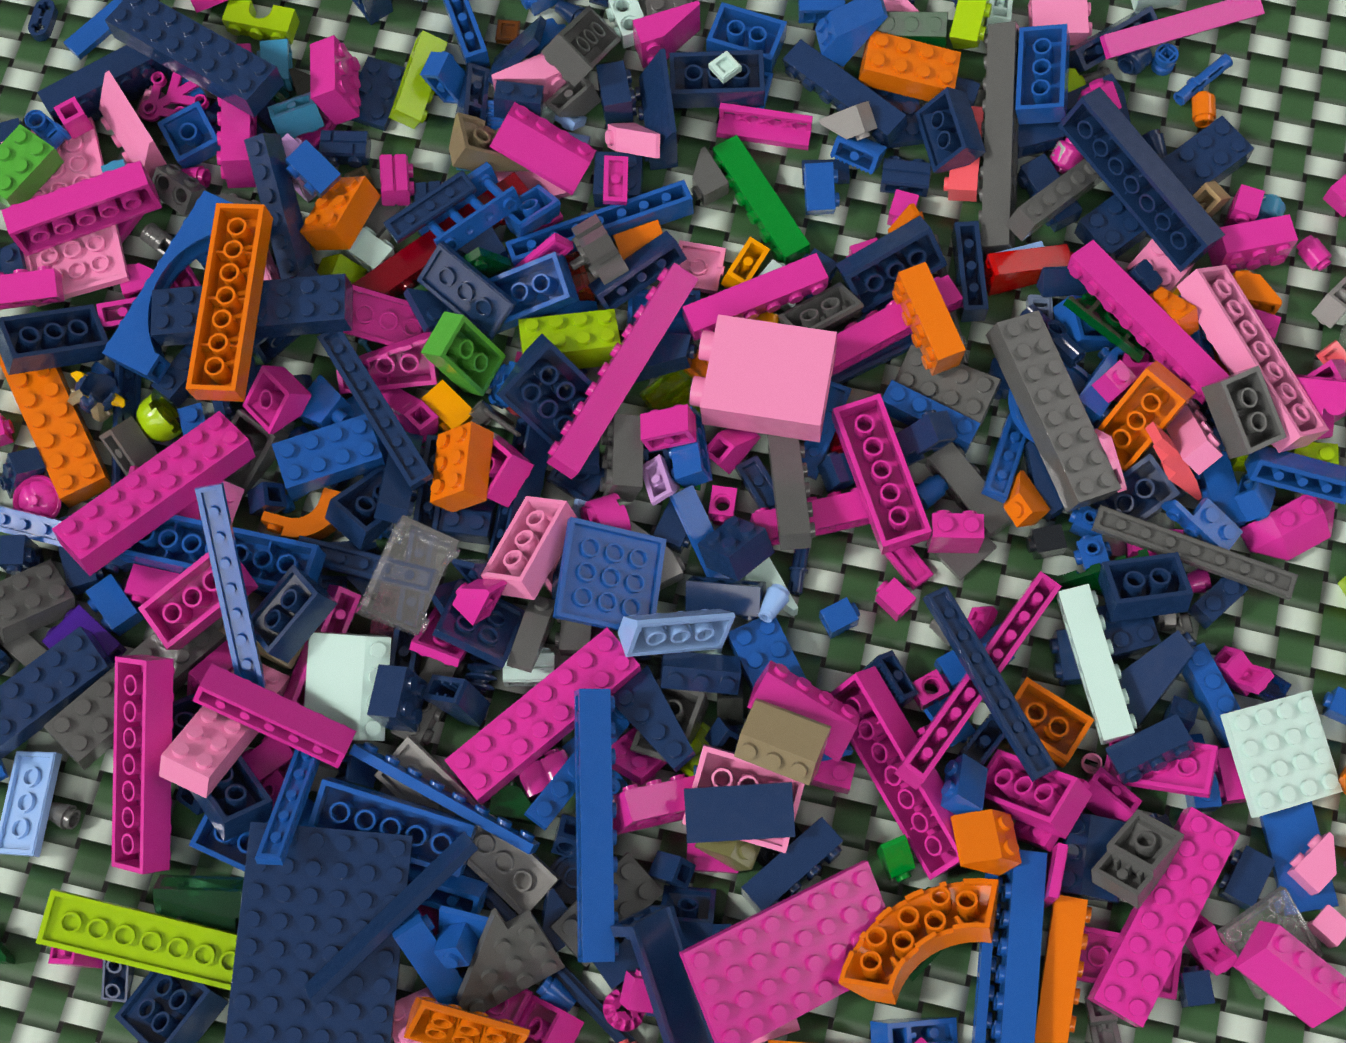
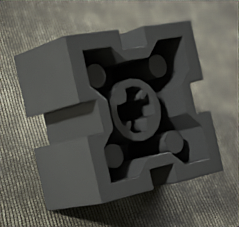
M596 214L571 228L575 234L572 241L580 253L579 257L569 262L573 270L587 264L595 280L600 278L604 285L629 271Z

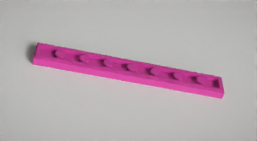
M1225 0L1105 34L1100 37V41L1107 60L1261 16L1265 12L1261 0Z

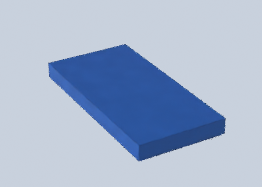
M1312 801L1260 816L1269 857L1276 861L1272 870L1284 915L1321 910L1326 905H1331L1332 907L1339 906L1332 880L1319 893L1311 896L1287 874L1292 867L1289 864L1290 861L1300 852L1304 855L1310 848L1307 845L1308 842L1315 835H1320Z

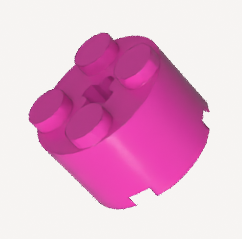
M616 493L587 501L584 506L580 507V515L583 520L631 531L627 510L624 504L619 506L617 499H620V497Z

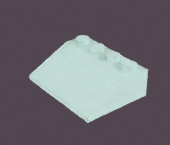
M314 632L308 639L304 707L321 713L325 717L355 730L356 733L353 740L385 741V727L369 717L367 712L378 665H390L392 637L386 635Z

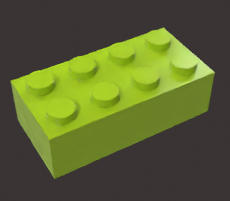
M615 309L518 319L522 354L543 334L578 369L601 367L604 362L609 364L612 356L609 355L617 342L621 344Z

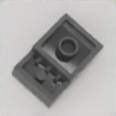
M1137 809L1109 841L1107 852L1091 869L1092 882L1139 909L1169 867L1184 839V834Z

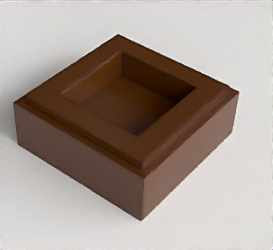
M498 20L495 37L496 44H510L520 35L521 22Z

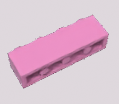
M1191 398L1166 429L1183 461L1200 475L1221 458L1223 454L1218 447L1221 444L1220 441L1213 434L1214 431L1206 422V417L1199 410V405Z

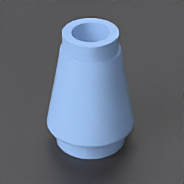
M772 584L771 587L766 589L758 614L761 620L767 623L772 622L789 602L790 592L788 589L780 584Z

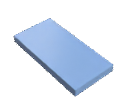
M16 751L0 820L1 855L40 857L62 754L57 752Z

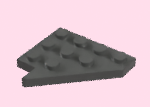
M496 908L492 909L456 996L458 1004L463 1010L484 1013L565 968L563 960L530 909L507 922L503 920Z

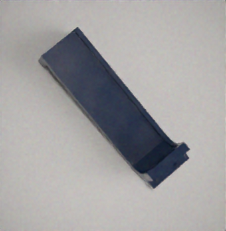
M650 905L610 926L613 937H625L626 940H631L663 1043H714L679 954L687 946L674 905Z

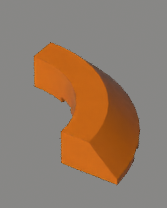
M964 878L961 882L946 883L944 881L940 882L939 886L926 890L921 888L904 896L905 899L893 907H887L875 918L876 921L871 924L866 932L863 931L859 935V941L853 950H850L838 981L839 984L870 1001L896 1005L899 993L909 975L931 955L950 946L963 943H992L997 915L999 880Z

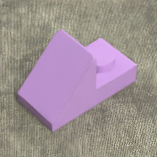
M660 454L643 464V480L653 506L673 495L680 488V485L671 478L665 458Z

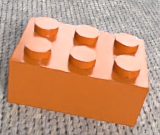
M366 176L341 177L322 198L317 199L313 210L305 219V223L299 232L316 251L349 250L381 195Z
M471 421L438 434L430 503L447 511L456 512L487 500L494 432Z
M1026 677L1014 697L1054 763L1063 768L1073 756L1095 719Z

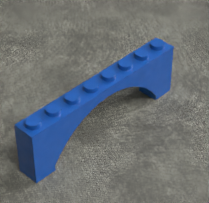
M205 190L195 202V206L183 221L180 230L171 240L168 249L158 261L156 268L146 280L141 292L132 302L129 311L124 319L120 321L117 330L107 342L102 352L114 363L156 384L160 383L171 364L165 359L162 347L150 335L152 290L170 288L179 274L190 263L208 252L216 203H232Z

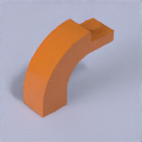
M324 487L315 509L303 517L289 518L264 511L261 521L266 526V530L274 534H281L283 538L298 541L300 535L322 540L336 530L325 519L330 499L341 492Z

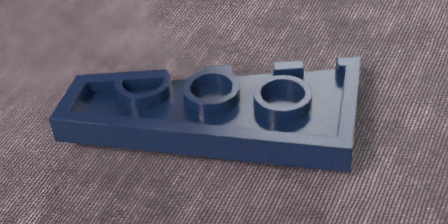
M647 665L614 694L615 708L671 768L677 772L696 754Z

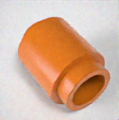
M1209 91L1198 92L1191 99L1192 121L1195 122L1196 127L1206 128L1216 120V97Z

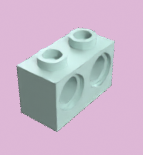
M608 0L607 18L609 22L614 23L615 27L613 30L621 38L623 48L634 46L633 30L629 31L627 29H633L632 20L644 17L638 0Z

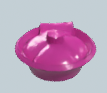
M34 475L16 487L13 494V508L55 518L60 511L61 500L49 477Z

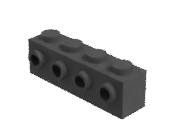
M465 656L459 666L454 667L428 657L419 676L427 683H429L432 674L458 678L459 675L463 676L467 669V658ZM424 699L422 721L418 724L417 732L392 730L391 734L401 741L411 736L418 744L424 747L425 744L428 745L434 735L432 729L436 721H441L445 712Z

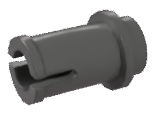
M1102 66L1099 70L1082 74L1086 84H1089L1093 80L1111 74L1108 67L1104 68Z

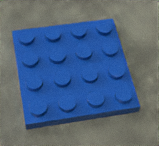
M570 517L567 522L553 618L603 629L608 627L609 630L618 632L623 616L656 613L667 539Z

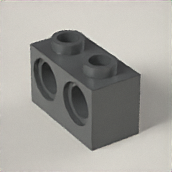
M175 164L156 167L152 178L159 199L183 216L190 214L197 199L207 189L196 178L187 175Z

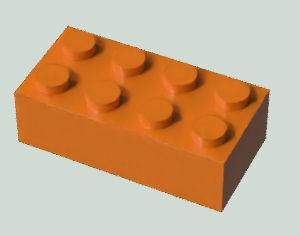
M875 31L866 41L858 81L868 87L929 102L946 87L955 89L961 52Z
M923 262L898 272L892 291L893 299L897 305H901L903 310L902 318L905 325H910L913 332L911 334L912 341L915 347H919L923 354L921 360L926 370L929 369L933 376L959 366L966 349L927 263Z
M1157 360L1142 372L1097 428L1112 437L1120 466L1124 471L1138 463L1154 444L1145 428L1154 422L1164 431L1196 393Z

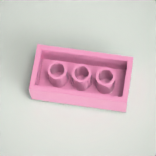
M526 496L481 573V577L483 579L505 580L507 585L501 595L535 600L563 550L568 519L570 517L577 518L569 503L564 500Z

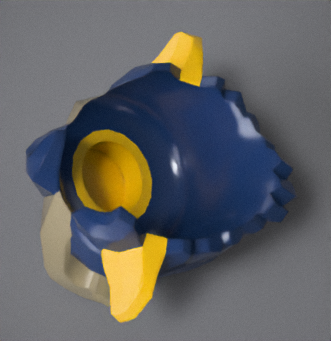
M80 371L71 373L76 384L74 388H71V394L67 402L72 406L79 404L84 412L92 414L94 420L104 422L113 415L111 410L113 406L125 407V400L119 395L120 389L113 376L93 372L85 374Z

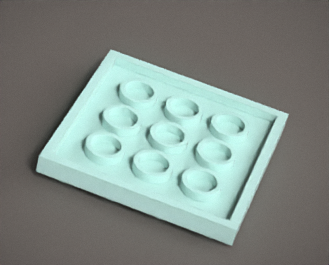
M1311 690L1220 715L1251 818L1343 792L1341 784L1338 782L1339 777Z

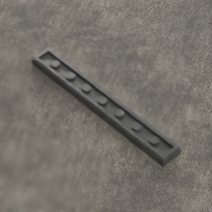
M1102 505L1098 508L1091 529L1097 533L1142 549L1147 548L1148 551L1157 554L1178 552L1182 563L1286 600L1292 598L1298 574Z

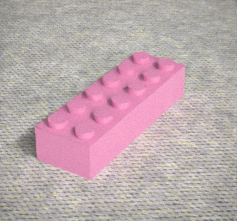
M262 664L266 682L265 689L271 690L283 697L290 676ZM202 706L162 753L159 776L207 798L259 732Z

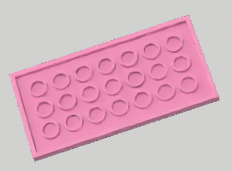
M92 117L88 119L94 127L93 129L75 139L65 140L57 148V152L64 163L31 199L103 173L101 166L104 163ZM117 224L26 257L24 255L26 269L29 271L38 270L40 266H52L61 273L64 300L130 281ZM41 304V305H35V306H36V307H40V306H44V305H47V304Z

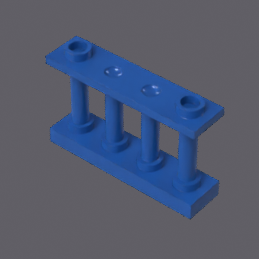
M485 162L467 175L477 188V192L418 230L421 235L430 230L437 237L434 239L436 246L444 241L453 250L457 251L522 206V202L513 186L503 191L496 185L499 181L488 162ZM489 190L495 198L484 205L477 197ZM469 203L476 211L464 218L458 210ZM450 217L456 225L444 231L438 224Z

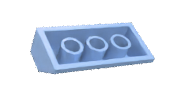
M722 609L623 616L618 636L626 657L722 649L736 616L734 612Z

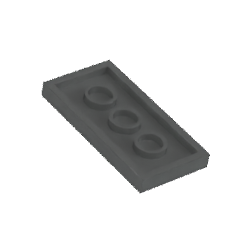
M911 344L894 381L981 423L980 426H982L1002 383L1001 379L961 363L957 367L932 376L930 370H926L921 360L923 354L920 348H916Z
M629 852L617 861V873H614V884L618 886V899L614 900V911L618 912L619 921L650 906L663 893L662 889ZM576 900L549 927L578 958ZM591 962L582 964L587 967Z

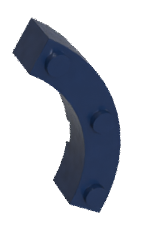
M936 410L923 413L921 419L895 433L908 467L925 459L923 454L929 450L939 451L958 438L948 412H936ZM829 453L824 457L825 460L817 466L827 493L852 488L856 485L844 453Z

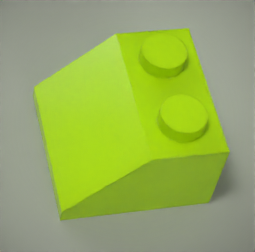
M958 0L949 36L954 49L978 48L980 40L984 41L987 27L984 26L985 19L990 18L992 4L989 3V0Z

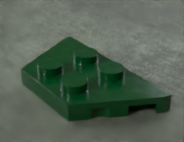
M1086 293L1081 298L1075 299L1073 296H1069L1063 304L1135 361L1138 363L1141 361L1145 351H1142V346L1137 342L1135 336L1128 329H1124L1120 325L1119 320L1111 312H1107L1095 296Z

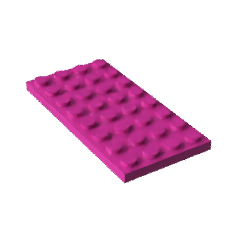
M863 860L679 952L714 1043H750L849 991V989L838 982L845 960L850 950L852 951L859 941V935L863 931L866 932L871 924L876 921L875 918L886 909L868 861Z

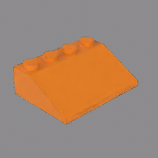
M416 997L410 1010L404 1038L421 1043H524L529 1036L530 1030L516 1025L508 1019L498 1020L488 1017L483 1012L463 1010L455 1004L445 1005L436 1002L431 997Z

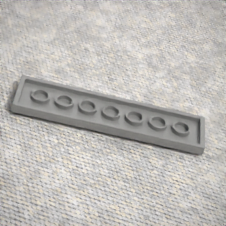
M408 736L392 754V756L400 760L399 764L407 769L409 766L416 768L423 773L421 777L428 781L434 779L445 785L444 789L450 793L455 791L466 796V802L473 806L479 804L473 795L411 736ZM379 770L374 775L397 798L459 816ZM478 826L473 841L477 845L478 850L468 859L467 865L486 883H489L488 885L519 915L529 909L532 912L545 897L547 891L553 888L561 878L535 853L527 854Z

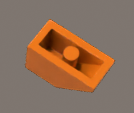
M1248 270L1235 271L1233 277L1254 309L1275 315L1282 305V300L1260 274H1254Z
M1020 471L1014 477L1003 508L1016 527L1032 526L1037 524L1050 511V508L1025 471Z

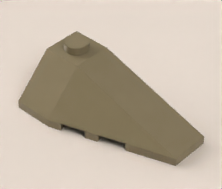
M457 112L449 145L453 167L474 171L485 162H488L494 172L530 171L489 147L499 128L494 130L486 126V121L478 117Z

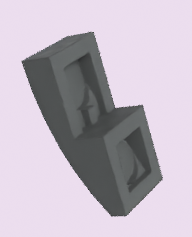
M1085 996V1007L1092 1043H1122L1117 1025L1118 1016L1087 999L1088 996Z

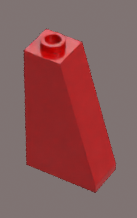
M1067 244L987 254L984 273L988 296L1037 284L1043 267L1068 266L1073 252L1069 251Z

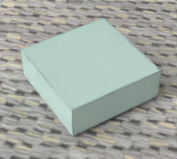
M725 51L708 64L709 69L723 84L742 71V66L728 51Z

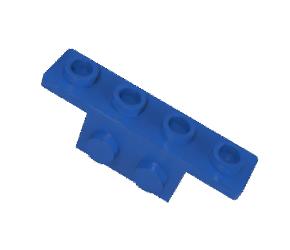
M1209 498L1202 499L1192 513L1176 499L1163 502L1161 508L1166 511L1168 518L1184 528L1186 535L1229 551L1243 533Z

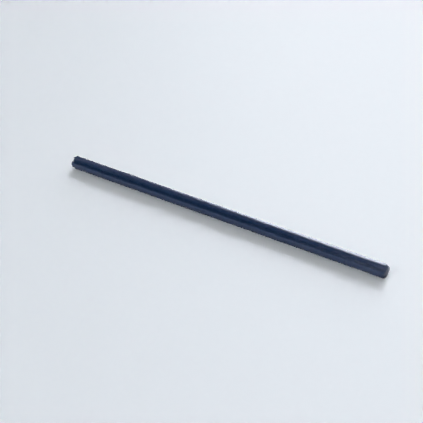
M385 785L381 788V793L396 797ZM466 864L463 876L485 882ZM488 885L484 904L491 911L496 908L505 922L518 916ZM566 966L552 974L553 977L556 976L584 1010L616 1043L627 1038L629 1043L636 1041L628 1031L617 1030L607 1022L603 1013V1005Z

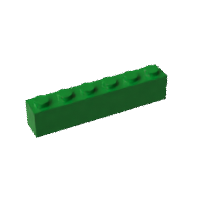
M735 135L714 146L712 158L729 182V189L732 188L734 190L738 204L741 207L744 206L747 210V216L751 224H756L759 228V234L765 244L769 243L774 259L777 262L780 261L788 265L802 259L805 254H809L810 243L739 137Z

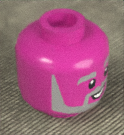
M1066 137L1065 141L1060 140L1057 142L1050 156V161L1055 164L1054 168L1056 171L1064 174L1081 162L1084 157Z

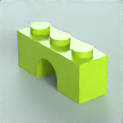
M228 0L222 18L227 32L235 36H250L256 40L288 39L289 44L292 45L300 22L295 9L273 5L268 16L255 18L257 13L251 0Z

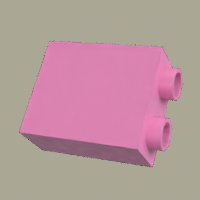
M718 314L715 332L703 330L701 335L699 360L709 361L706 377H693L689 404L700 407L702 424L820 442L836 355L837 332Z

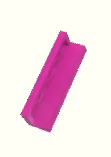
M720 103L716 137L729 139L737 135L741 141L808 150L813 116Z

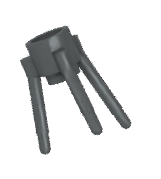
M480 400L469 413L473 417L471 421L478 425L483 423L486 426L492 420H495L515 436L521 437V433L512 427L514 425L512 420L493 409L483 400Z

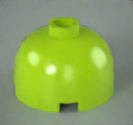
M152 393L139 405L136 413L137 422L147 438L159 442L170 441L182 433L181 425L176 419L179 417L178 412L164 397L157 399L155 397L157 393Z

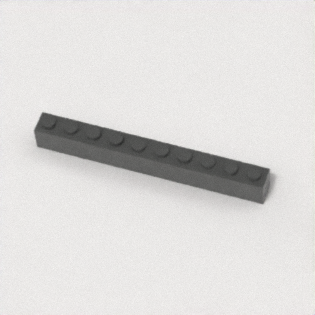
M1016 21L988 25V34H985L984 37L987 48V56H984V67L987 72L986 77L983 78L986 99L982 101L985 121H982L981 128L986 153L982 155L984 162L980 167L983 188L979 190L982 210L979 211L978 218L981 225V246L986 254L1015 248L1016 235L1005 224L1016 211L1019 123L1015 109L1019 26Z

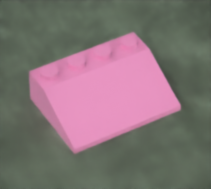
M107 71L104 75L99 110L103 115V118L100 120L107 131L112 129L114 135L111 138L117 148L123 147L125 150L121 154L127 164L141 161L152 180L156 167L167 164L110 71Z
M706 744L703 745L692 788L792 782L795 821L805 784L734 757L735 752ZM684 814L682 824L686 825V817ZM790 837L741 841L786 853Z

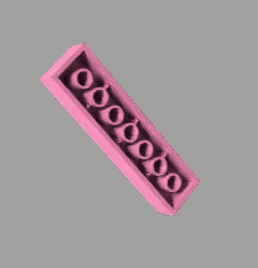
M1226 265L1196 269L1176 286L1181 293L1182 299L1197 307L1198 323L1204 330L1207 340L1218 353L1220 361L1226 366L1231 375L1259 365L1287 436L1272 444L1278 453L1308 446L1329 431V428Z

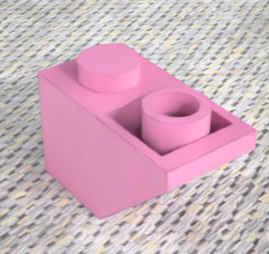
M1330 832L1322 836L1319 834L1315 835L1307 844L1310 847L1304 855L1301 852L1298 853L1289 863L1292 867L1287 874L1311 896L1319 893L1337 874L1334 836Z

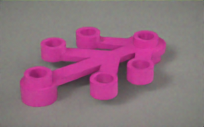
M157 71L151 75L153 87L150 97L140 105L139 114L146 121L156 122L161 117L167 118L185 108L183 106H178L175 109L165 108L172 103L189 106L197 101L204 100L201 105L205 110L209 106V101L203 94H197L195 97L186 96V94L199 86L191 81L180 86L182 76L175 72L172 74L167 94L160 98L162 87L166 85L167 79L162 72ZM162 77L161 81L156 82L158 78Z

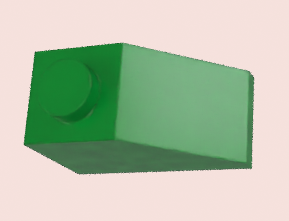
M904 834L881 844L876 853L888 880L896 879L897 883L912 877L910 872L914 871L916 866L906 835Z

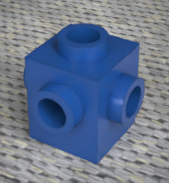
M1089 534L1081 537L1079 541H1076L1077 550L1073 551L1077 566L1082 564L1084 572L1091 565L1097 563L1102 565V562L1110 561L1109 556H1112L1109 542H1103L1101 534L1097 536Z

